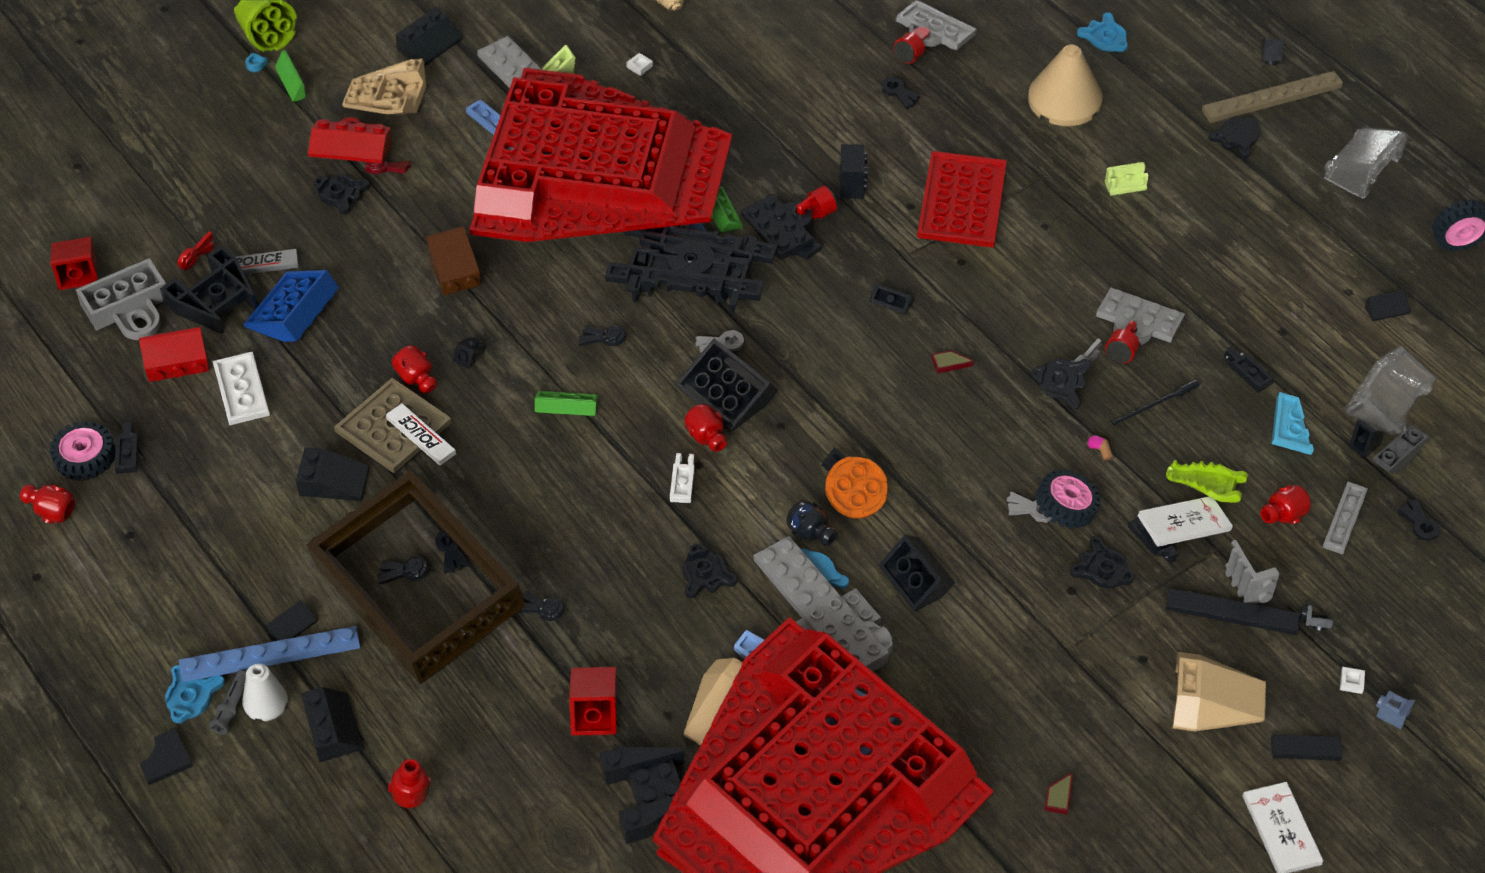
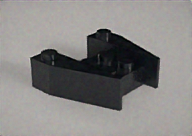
M221 245L207 255L210 270L212 271L209 275L189 289L177 278H174L160 288L164 304L176 315L223 334L221 317L243 301H246L254 309L257 308L254 292L235 255Z
M618 747L600 752V767L606 785L629 780L637 804L636 807L619 811V826L625 844L649 838L656 833L672 803V799L681 785L675 767L684 765V749Z

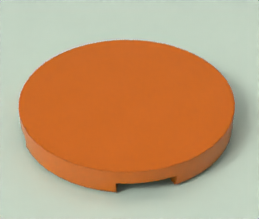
M849 456L839 460L830 469L825 482L826 495L830 504L842 515L855 519L866 518L875 514L885 503L887 498V478L883 470L874 461L868 458Z

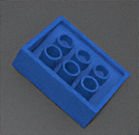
M327 270L288 271L243 325L245 328L282 342H295L302 337V333L313 323L314 318L323 311V307L334 297V293L339 287Z

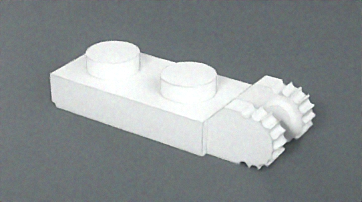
M677 453L676 461L673 464L670 502L691 503L695 470L694 454H689L688 464H681V453Z

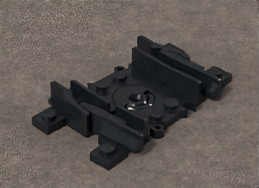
M689 224L681 225L680 228L677 226L664 227L663 232L662 227L624 231V235L638 237L642 248H634L629 264L610 262L605 274V281L628 284L627 290L632 292L633 302H637L640 291L647 292L648 297H651L653 290L657 291L661 285L666 286L667 292L671 290L696 292L698 297H704L706 292H709L711 295H715L717 306H719L720 301L726 302L728 295H730L729 314L733 315L739 299L760 301L764 281L750 280V267L753 261L772 264L778 252V245L757 241V238L754 236H746L744 239L727 233L725 237H719L718 231L690 230Z

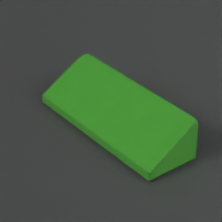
M284 50L276 63L275 69L292 101L295 102L306 98L305 88L288 53Z
M723 187L719 189L713 213V219L720 233L734 231L743 227Z
M538 391L535 396V412L595 416L598 395Z

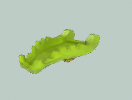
M1174 460L1167 469L1166 477L1171 482L1192 487L1212 499L1235 503L1241 501L1242 497L1241 492L1235 491L1237 483H1245L1248 474L1244 471L1230 470L1221 464L1214 465L1213 462H1210L1208 465H1205L1203 461H1200L1199 464L1192 462L1191 465H1180L1177 463V460Z

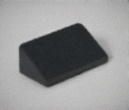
M876 283L869 302L906 315L914 301V297Z
M1404 290L1368 297L1365 308L1372 321L1410 313Z
M301 600L269 622L267 629L276 641L295 638L315 624L317 619Z

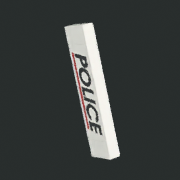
M402 403L386 414L389 422L438 465H442L456 455V451L452 446Z

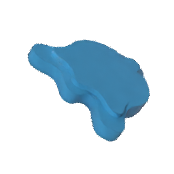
M1104 13L1102 22L1092 20L1088 27H1081L1077 31L1078 37L1089 40L1100 50L1118 52L1127 50L1126 31L1114 22L1111 13Z
M801 549L833 587L840 589L848 587L849 579L836 571L829 557L819 552Z
M174 666L171 669L173 681L165 695V701L171 713L172 721L183 723L187 719L202 714L208 708L214 692L225 685L223 676L218 675L208 679L202 678L182 682L180 666Z

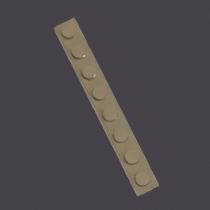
M1330 71L1203 105L1202 112L1208 121L1213 123L1342 88L1343 82L1335 71Z

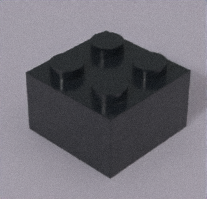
M841 144L840 198L863 199V191H867V179L864 178H868V166H864V164H868V152H864L863 144Z

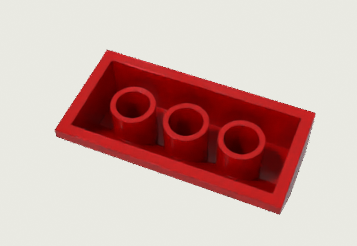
M327 119L317 120L312 127L308 156L383 163L391 149V127H385L381 124L373 126L366 125L365 123L351 124L346 121L330 122Z

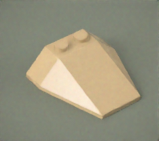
M736 658L716 659L706 671L684 730V736L699 745L702 744L743 662Z

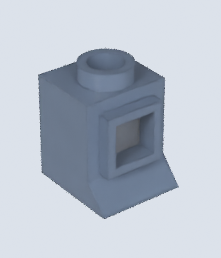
M1389 691L1386 696L1381 695L1376 705L1379 711L1376 717L1402 729L1406 717L1411 713L1415 700H1407Z

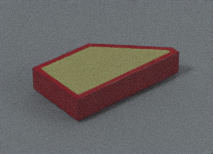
M951 350L935 353L931 356L937 374L973 366L972 359Z
M1073 774L1066 775L1048 787L1044 811L1068 814Z

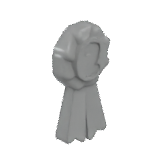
M734 330L726 331L720 337L696 336V346H700L699 350L701 353L713 338L731 352L739 351L744 345L743 335Z
M1098 338L1084 355L1078 356L1071 362H1078L1083 359H1088L1090 362L1095 360L1100 353L1098 348L1101 346L1102 340Z
M1010 492V496L1007 497L1009 515L1030 514L1037 522L1044 523L1052 519L1051 516L1049 518L1044 516L1045 512L1040 511V506H1037L1036 501L1033 502L1014 492Z

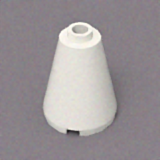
M254 664L246 672L242 701L245 713L254 720L257 718L262 719V721H269L277 718L284 712L286 703H288L286 690L267 666Z

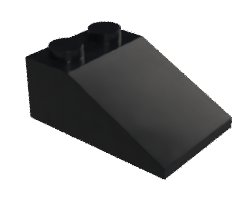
M304 448L296 478L299 496L361 501L369 472V465L326 449Z

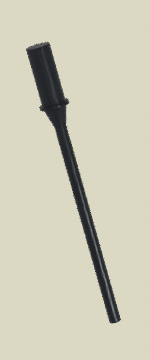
M1195 379L1181 387H1177L1173 393L1111 423L1115 425L1174 396H1183V394L1200 386L1199 382Z

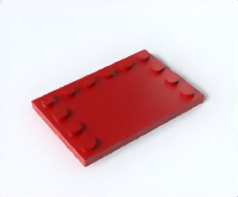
M932 151L917 238L994 248L1007 160Z

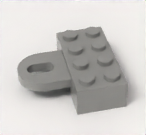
M150 258L76 289L80 305L96 331L116 322L125 337L139 340L140 337L154 335L160 328L161 320L154 306L163 302L160 288L166 285ZM137 318H143L147 326L138 328L133 321Z

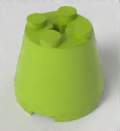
M241 0L234 8L236 19L249 42L261 51H271L274 49L277 51L285 47L295 34L294 28L297 15L293 7L284 0Z

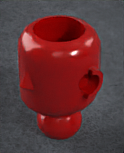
M415 345L405 346L392 359L391 363L394 370L405 383L409 385L418 383L422 393L427 394L436 388L437 380L429 375L432 364L426 358L427 353L420 351Z
M699 404L691 408L684 419L685 428L689 431L690 437L693 436L699 444L708 445L710 450L714 452L723 450L727 445V439L722 434L724 425L720 412H715L707 404Z
M26 484L21 490L20 500L26 504L32 503L35 514L42 517L44 522L50 524L54 522L63 523L69 518L75 505V497L71 492L56 486L57 484H47L39 490L32 484Z
M1288 484L1287 487L1279 488V491L1269 498L1268 504L1261 508L1260 516L1264 522L1273 524L1276 521L1285 524H1295L1300 522L1301 517L1310 511L1311 499L1306 490L1301 486Z
M407 759L395 770L392 775V781L388 782V790L391 792L393 800L399 806L414 808L425 801L431 779L417 760Z

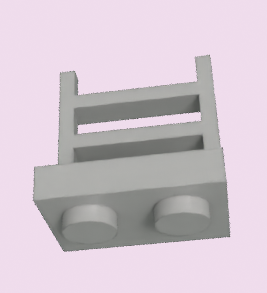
M1233 540L1231 544L1234 548L1231 551L1229 562L1225 565L1227 568L1226 576L1232 577L1231 585L1238 587L1237 595L1238 597H1244V603L1257 604L1268 602L1273 597L1279 572L1275 567L1255 573L1236 540Z

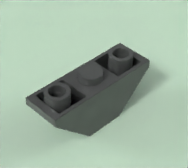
M1411 425L1379 452L1372 461L1389 473L1398 474L1411 463L1429 436L1414 425Z

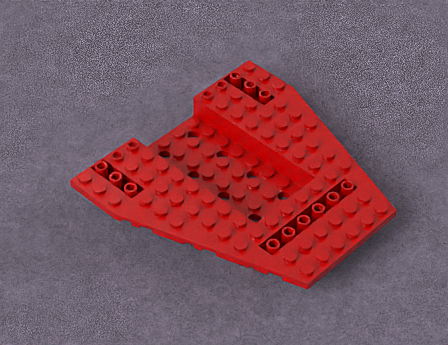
M524 68L521 78L513 77L477 183L474 217L469 229L470 235L533 242L711 222L732 143V134L715 127H705L697 120H687V116L681 115L676 111L661 106L659 108L651 106L648 101L642 100L641 102L636 100L635 96L612 87L605 88L600 86L599 82L591 80V82L587 81L584 76L578 74Z
M789 617L744 659L738 674L733 680L732 686L711 723V727L706 733L678 791L672 799V803L667 813H665L653 837V841L688 873H883L948 841L992 796L994 791L977 777V773L964 749L826 632L810 629L804 630ZM863 688L867 691V695L859 696L855 690ZM833 717L837 720V724L829 725L825 719ZM893 717L899 718L902 724L898 726L893 725L890 719ZM799 746L804 747L807 753L799 755L794 749ZM868 747L871 749L872 754L864 755L860 752V748ZM768 776L773 777L776 783L774 785H767L763 779ZM831 777H838L842 783L840 785H833L829 779ZM806 807L810 810L811 814L802 816L798 809Z

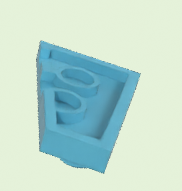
M1281 392L1277 395L1271 444L1312 455L1314 448L1309 442L1308 437L1310 434L1304 424L1305 417L1299 397Z

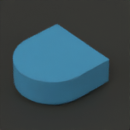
M252 53L245 61L246 68L251 72H258L268 64V59Z

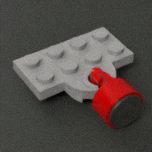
M916 0L897 15L896 21L909 27V33L899 38L894 43L893 49L896 57L901 62L911 64L923 55L925 46H937L942 43L951 49L958 50L976 35V28Z
M1110 288L1098 308L1096 316L1114 323V332L1105 346L1107 355L1115 362L1128 363L1135 356L1139 346L1147 343L1152 336L1171 343L1184 320L1185 314L1138 296Z

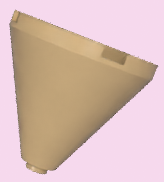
M1073 44L1065 46L1031 83L1028 93V102L1032 111L1038 117L1043 115L1048 118L1049 123L1060 126H1076L1092 120L1093 115L1096 112L1099 113L1103 99L1102 91L1081 49Z

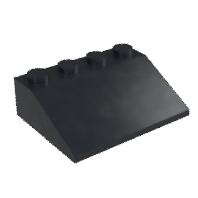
M713 338L675 384L698 404H707L715 412L719 411L723 418V424L732 432L763 409L778 392L769 381L715 338Z

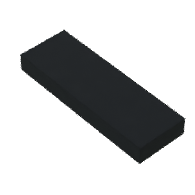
M1274 734L1271 736L1273 758L1341 761L1343 757L1340 737Z

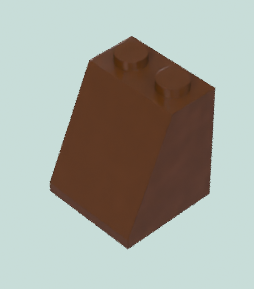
M464 226L426 236L430 265L443 296L481 285L479 269Z

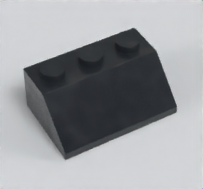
M435 7L395 35L397 50L410 60L423 59L424 66L462 40L461 35L449 17Z
M904 535L878 565L914 611H918L941 599L955 584V581L919 537Z
M325 687L301 693L319 763L364 750L348 693Z

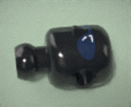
M799 501L788 512L786 518L787 526L792 530L791 533L800 540L803 538L807 541H814L819 538L821 544L829 546L835 541L838 534L834 527L827 526L828 518L822 511L823 508L815 502Z

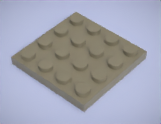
M391 378L335 425L334 429L337 434L395 473L421 449L387 420V413L402 403L438 435L452 424V420L445 413Z

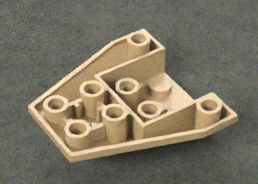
M423 59L404 61L352 79L342 104L343 107L393 115L417 113L426 89Z
M1177 652L1176 672L1178 673L1177 696L1173 713L1174 729L1202 731L1264 722L1265 681L1199 654Z

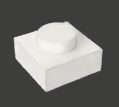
M640 53L627 62V68L640 76L653 67V61Z
M1342 667L1340 690L1362 694L1365 671Z

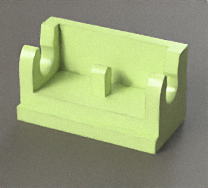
M1144 162L1108 167L1105 184L1110 196L1147 190L1148 173H1144Z

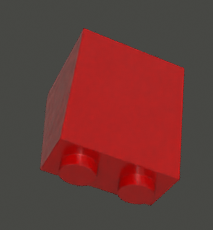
M91 237L52 243L50 263L59 290L85 286L98 280L96 254Z
M616 667L571 668L569 695L571 735L616 734Z

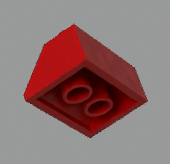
M200 327L139 338L148 382L209 371L207 351Z

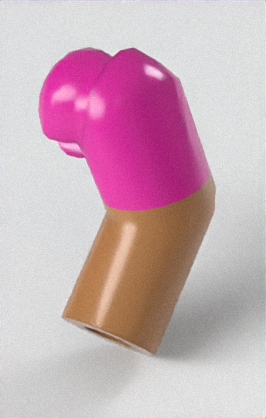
M1097 435L1091 436L1088 439V447L1100 450L1104 461L1113 458L1107 439Z

